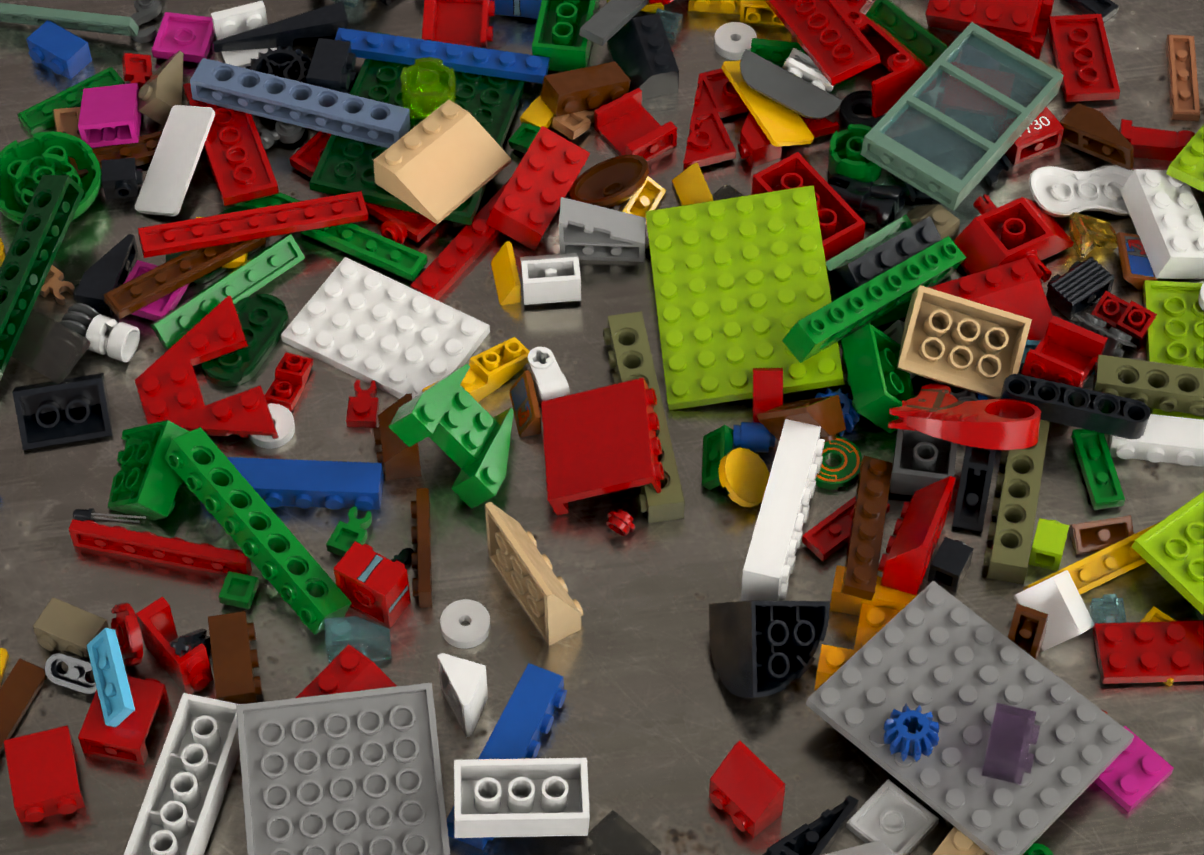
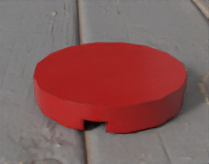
M129 603L116 604L111 610L113 614L116 613V618L111 619V629L116 630L121 654H124L126 658L123 659L124 665L128 667L138 665L142 662L143 641L137 616Z

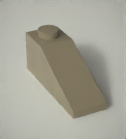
M180 50L160 65L138 93V111L163 126L166 124L171 108L175 105H182L184 53Z

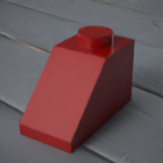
M749 111L741 129L738 152L741 158L746 159L751 168L781 158L782 147H776L770 143Z

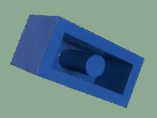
M49 20L26 39L29 55L36 63H42L51 68L54 73L61 74L70 80L92 61L87 41Z

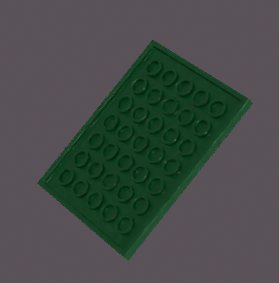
M365 58L350 94L410 109V130L449 99L470 112L502 148L527 81ZM331 134L309 182L310 190L330 195L362 191L364 201L367 203L420 214L375 184L373 160L388 148ZM487 183L444 220L471 225Z

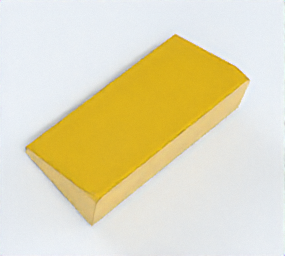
M698 163L692 164L672 179V184L682 206L713 201L712 194Z
M648 176L643 186L629 200L624 202L618 211L646 218L645 211L655 210L666 190Z
M507 241L491 261L500 305L515 304L521 301V283L512 243Z

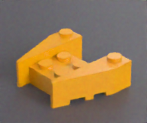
M837 565L831 594L830 611L860 616L854 650L822 644L814 690H817L916 596L880 585L882 577L878 575L872 601L841 593L845 566Z

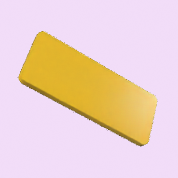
M741 60L723 62L721 67L723 72L773 146L805 145L813 142L814 136L799 114L754 91L745 83L740 71Z

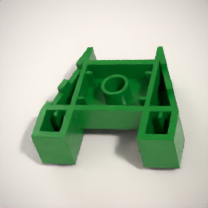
M465 364L399 407L388 427L408 447L415 445L426 437L433 440L461 468L451 489L473 509L496 496L506 477L514 410L509 408L492 417L460 385L470 368L468 364Z

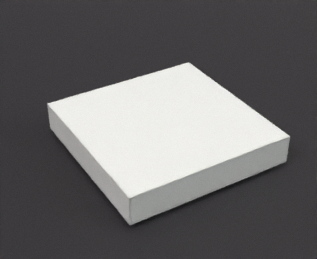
M888 779L847 821L846 828L866 844L881 840L895 855H909L936 827L939 818Z

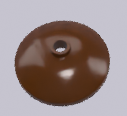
M621 155L607 159L591 167L576 179L570 189V197L572 200L605 208L619 206L629 200L643 186L649 174V165L645 158L639 155Z

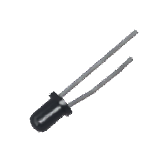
M89 508V510L75 509L73 512V518L80 521L102 519L140 523L139 520L111 519L97 516L146 519V516L95 513L94 508Z

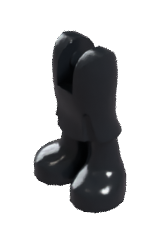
M832 174L828 179V184L852 209L859 212L868 211L874 214L879 229L895 220L896 213L902 211L906 201L907 189L898 185L874 184L873 181H859L841 174Z

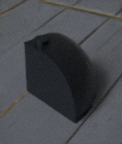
M738 601L709 604L711 654L717 674L724 686L731 693L739 697H765L786 689V686L796 678H801L816 659L813 656L819 642L825 639L830 614V601Z

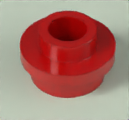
M389 219L381 226L382 236L403 244L407 238V228L398 219Z
M618 509L617 512L610 511L608 513L609 519L606 525L612 531L621 536H627L629 532L634 531L635 525L630 514L621 509Z

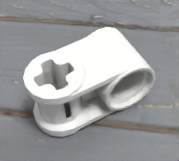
M546 347L533 348L528 353L529 367L527 370L532 374L538 403L541 405L542 401L570 395L566 377L561 372L552 351Z

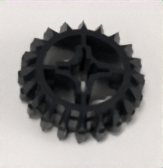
M279 45L277 50L272 51L268 47L267 53L258 52V59H251V66H247L246 69L307 83L306 77L311 60L300 49L294 51L289 45L283 50Z

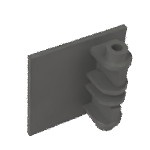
M1085 313L1084 316L1074 314V317L1079 319V322L1077 324L1073 322V324L1108 338L1103 355L1122 357L1124 350L1121 347L1123 345L1137 348V345L1130 342L1132 339L1131 335L1113 327H1110V329L1105 328L1107 322L1089 313Z

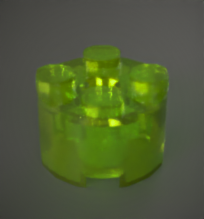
M431 57L418 58L415 60L414 65L403 68L400 76L401 100L403 107L410 109L411 119H425L448 99L454 103L456 102V77L454 69H449V67L443 65V60Z

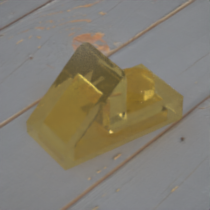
M1076 212L1070 215L1069 237L1074 242L1073 247L1080 259H1083L1095 246L1112 250L1118 247L1116 232L1110 222Z

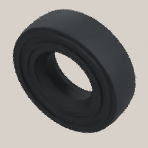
M859 90L848 94L842 100L839 111L841 123L846 129L850 124H863L873 128L885 115L883 114L877 118L873 116L861 118L854 114L853 111L858 107L872 109V91Z

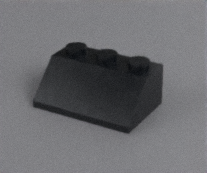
M659 13L632 18L607 41L612 61H616L631 80L629 92L640 88L642 90V99L678 93L679 69Z
M104 373L18 386L12 392L23 450L113 435Z

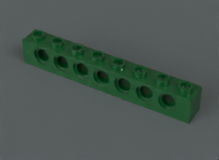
M42 175L1 265L0 380L85 192L69 175Z

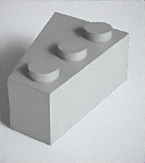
M561 197L559 216L560 254L577 253L579 260L644 262L645 217Z

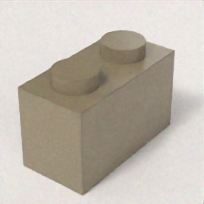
M52 597L33 625L38 644L46 650L67 651L89 658L86 645L104 628H109L107 619Z

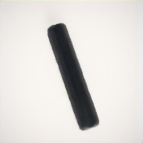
M199 629L179 636L178 639L171 642V647L176 648V655H184L201 643L204 645L209 644L210 636L206 635V629Z

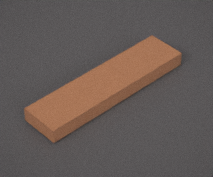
M1167 34L1166 52L1171 120L1199 121L1200 104L1194 36Z

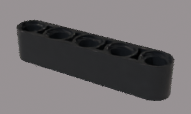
M1012 374L1005 379L1000 399L1021 400L1037 406L1041 410V420L1126 439H1138L1143 436L1150 417L1149 407L1139 400L1021 374Z

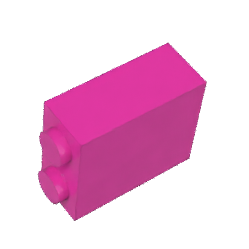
M138 83L83 89L78 122L81 140L86 142L91 148L138 143L142 113L138 111Z

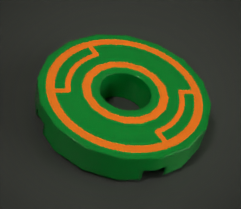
M836 436L834 440L825 442L821 470L815 479L816 486L828 490H838V487L852 485L859 478L862 462L860 450L853 442ZM829 458L837 459L841 464L836 467L828 466L824 461Z

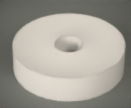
M741 22L723 24L715 32L714 48L720 56L726 59L741 60L745 49L751 51L752 38H757L756 32L752 27Z
M270 403L268 406L279 438L273 439L269 435H248L255 445L265 449H274L285 445L291 440L295 432L294 418L290 410L283 405Z
M469 599L458 600L449 604L442 612L440 618L442 636L450 645L457 648L467 649L480 645L488 637L491 628L490 615L487 609L481 603ZM463 622L470 623L468 626L461 625V623Z

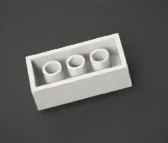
M1134 169L1120 192L1137 234L1141 239L1155 278L1204 279V218L1190 185L1167 175V170Z
M587 758L454 760V838L588 836L590 814Z

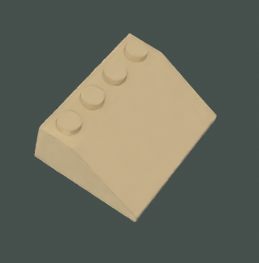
M448 99L373 160L375 184L432 222L439 224L511 163V158L470 112Z
M919 285L910 300L896 369L987 397L1000 399L1005 379L1009 375L1018 374L1032 319Z
M492 502L486 503L488 555L547 644L550 646L580 631L581 616L584 615L582 607L576 599L572 600L562 577L555 576L547 555L540 554L530 531L525 532L518 521Z

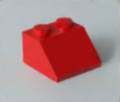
M738 741L710 778L709 797L718 809H724L731 816L733 823L742 832L747 831L755 838L782 815L786 784L745 744Z

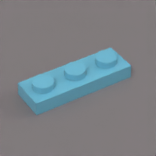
M104 628L86 646L105 725L117 727L135 711L116 630Z

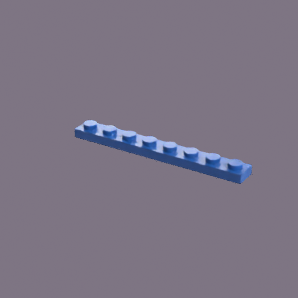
M338 28L335 40L351 42L352 53H355L358 58L543 84L544 76L547 75L550 57Z

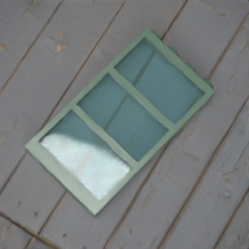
M971 22L865 135L860 155L954 211L1058 94L1064 75Z

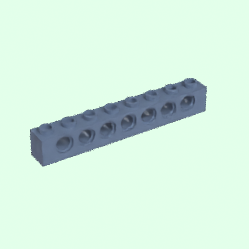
M202 58L190 79L193 100L389 148L410 130V109L219 61Z

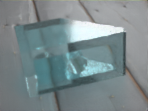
M357 616L324 619L329 664L348 644L372 661L392 660L390 629Z

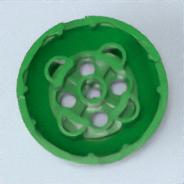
M54 131L33 133L32 138L19 143L15 140L0 151V212L19 225L42 175H69L85 191L72 221L84 214L98 195L101 185L99 161L93 153V149L76 136ZM68 156L75 159L78 170L87 169L88 174L80 179L78 172L70 164Z

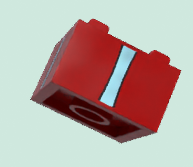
M355 541L334 567L336 585L352 602L350 608L389 629L411 602L408 573L405 565L399 561L393 562L374 552L373 547L367 544L361 545Z

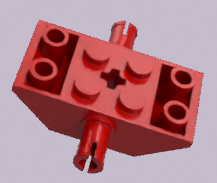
M987 194L983 195L985 201L981 196L978 197L973 207L981 215L975 217L953 241L967 257L960 264L966 274L971 275L1027 258L1039 279L1041 278L1044 283L1048 281L1052 272L1041 260L1073 247L1074 242L1052 216L1047 215L1032 200L1021 197L997 208Z

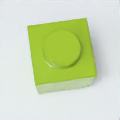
M1039 518L1028 564L1058 571L1070 525L1062 524L1056 520Z

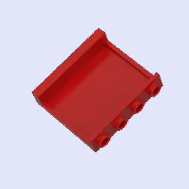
M644 377L541 402L547 496L557 516L568 514V502L650 483H652L657 493L661 492L660 480L664 479V470L662 463L658 462V455L662 454V447L655 431L659 430L660 426L658 416L653 411V406L657 405V397L654 388L648 387Z

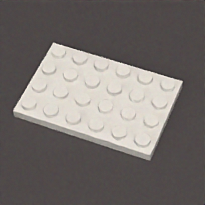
M345 257L283 331L281 338L282 342L370 385L371 380L375 381L376 387L399 399L405 394L412 393L413 399L422 393L423 388L443 379L464 366L490 333V325Z

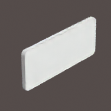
M175 105L171 108L135 204L136 211L144 214L176 216L179 213L215 117V111L211 107Z

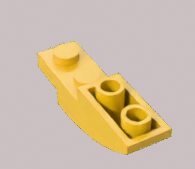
M689 0L688 11L738 14L742 23L784 26L765 0Z
M513 337L470 358V368L460 385L479 402L517 374L528 363L527 359L530 351L516 337ZM435 383L423 388L422 392L430 388Z

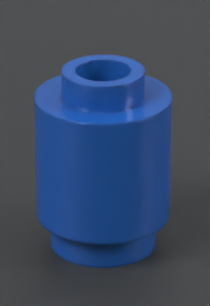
M741 422V425H733V449L746 448L753 452L769 453V447H775V436L762 423Z

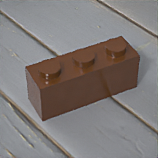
M616 61L545 75L541 99L555 117L599 108L620 98L623 94L629 92L631 80Z
M245 611L208 616L216 699L236 704L257 703V695H263L260 676H254V668H259L257 649L251 650V641H256L254 622L248 623Z

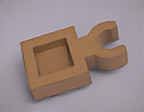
M81 107L54 109L53 116L56 132L67 133L81 139L78 128Z
M585 110L553 118L552 128L574 140L590 129V124L594 123V111Z
M52 265L39 294L45 298L51 292L54 295L55 301L64 306L66 304L65 297L60 293L67 291L73 295L75 287L68 281H62L64 274Z

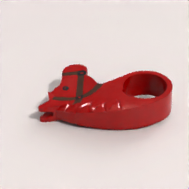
M927 384L922 386L917 397L906 401L902 400V406L889 409L890 415L898 416L899 418L888 422V428L919 431L932 437L970 447L991 450L1025 449L1038 443L1041 410L1031 403L1015 399L959 401L955 396L951 395L950 387L942 384Z

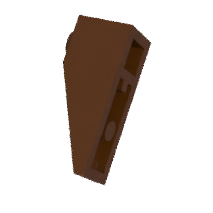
M1077 103L1060 121L1064 127L1061 143L1130 171L1134 167L1133 146L1102 112Z
M1017 603L1008 638L1036 660L1045 637L1048 614Z

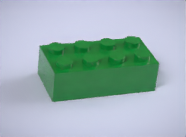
M542 0L532 44V55L550 57L548 70L565 72L587 67L592 41L579 35L580 27L598 12L600 0Z

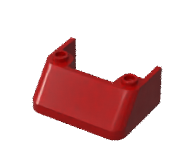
M849 11L846 13L847 16L879 53L881 63L891 72L872 81V116L877 118L887 113L929 67L885 28L861 12ZM936 79L921 94V96L933 91L936 88Z

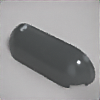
M745 49L741 57V75L751 89L805 118L814 120L826 118L833 114L842 102L841 99Z

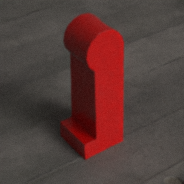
M1121 119L1119 132L1133 146V158L1173 161L1195 135L1194 132L1188 130L1176 132L1132 126L1133 120Z

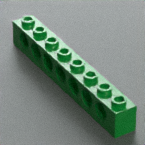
M947 236L797 321L782 341L796 359L802 363L911 299L912 294L919 285L932 287L950 277L967 257L951 238Z
M199 427L173 438L164 457L168 465L175 470L186 483L188 489L198 497L206 510L215 517L224 531L238 544L245 556L250 558L261 571L263 577L273 585L282 599L296 612L302 623L307 625L313 634L316 635L341 622L352 602L204 430Z

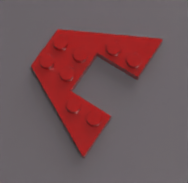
M722 68L699 74L683 170H686L694 163H698L699 167L736 158V149L721 118L748 112L749 109ZM801 116L814 138L832 134L839 130V124L836 121L832 123L826 118L814 120Z
M231 295L227 296L135 379L148 424L169 420L188 431L201 427L207 435L213 436L237 434L240 437H248L250 434L269 435L273 439L279 438L261 385L205 405L193 366L248 346Z

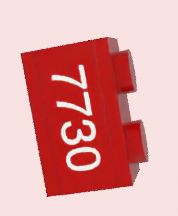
M1045 107L1005 154L1013 165H1017L1060 147L1064 127L1052 112ZM1016 119L1008 120L999 126L997 139Z

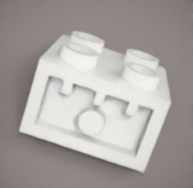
M263 0L211 13L216 41L268 24ZM268 48L223 51L221 54L226 64L246 68L251 66V59H258V52L265 54Z

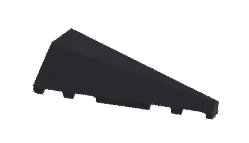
M343 1L334 2L212 42L213 52L265 49L268 47L278 48L279 45L281 47H288L289 45L293 47L294 39L336 36L338 28L347 29L348 19Z
M851 795L847 796L843 803L832 810L827 809L822 812L820 818L809 825L805 823L770 846L763 855L826 854L857 809L859 800Z

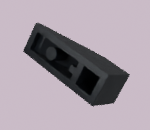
M128 234L84 272L80 284L75 285L73 298L77 303L89 305L99 314L113 318L114 312L104 301L103 294L123 285L131 272L138 255L136 240L133 234Z
M965 447L952 527L979 532L983 531L996 450Z

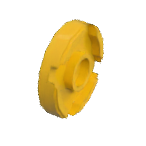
M737 448L728 452L720 460L718 473L722 487H726L730 493L728 494L729 498L742 507L751 508L762 503L770 476L765 462L750 449Z

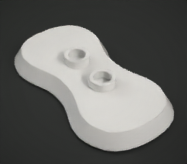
M1105 165L1090 171H1072L1060 167L1044 166L1037 168L1030 174L1029 186L1034 201L1047 215L1062 218L1083 211H1102L1120 216L1130 215L1120 191L1132 174V170L1130 171L1118 165Z

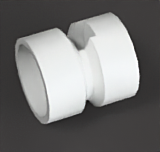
M100 314L95 316L89 324L85 336V346L90 351L101 355L108 354L110 358L125 363L133 357L137 350L140 332L136 326L124 322L117 323L115 319Z

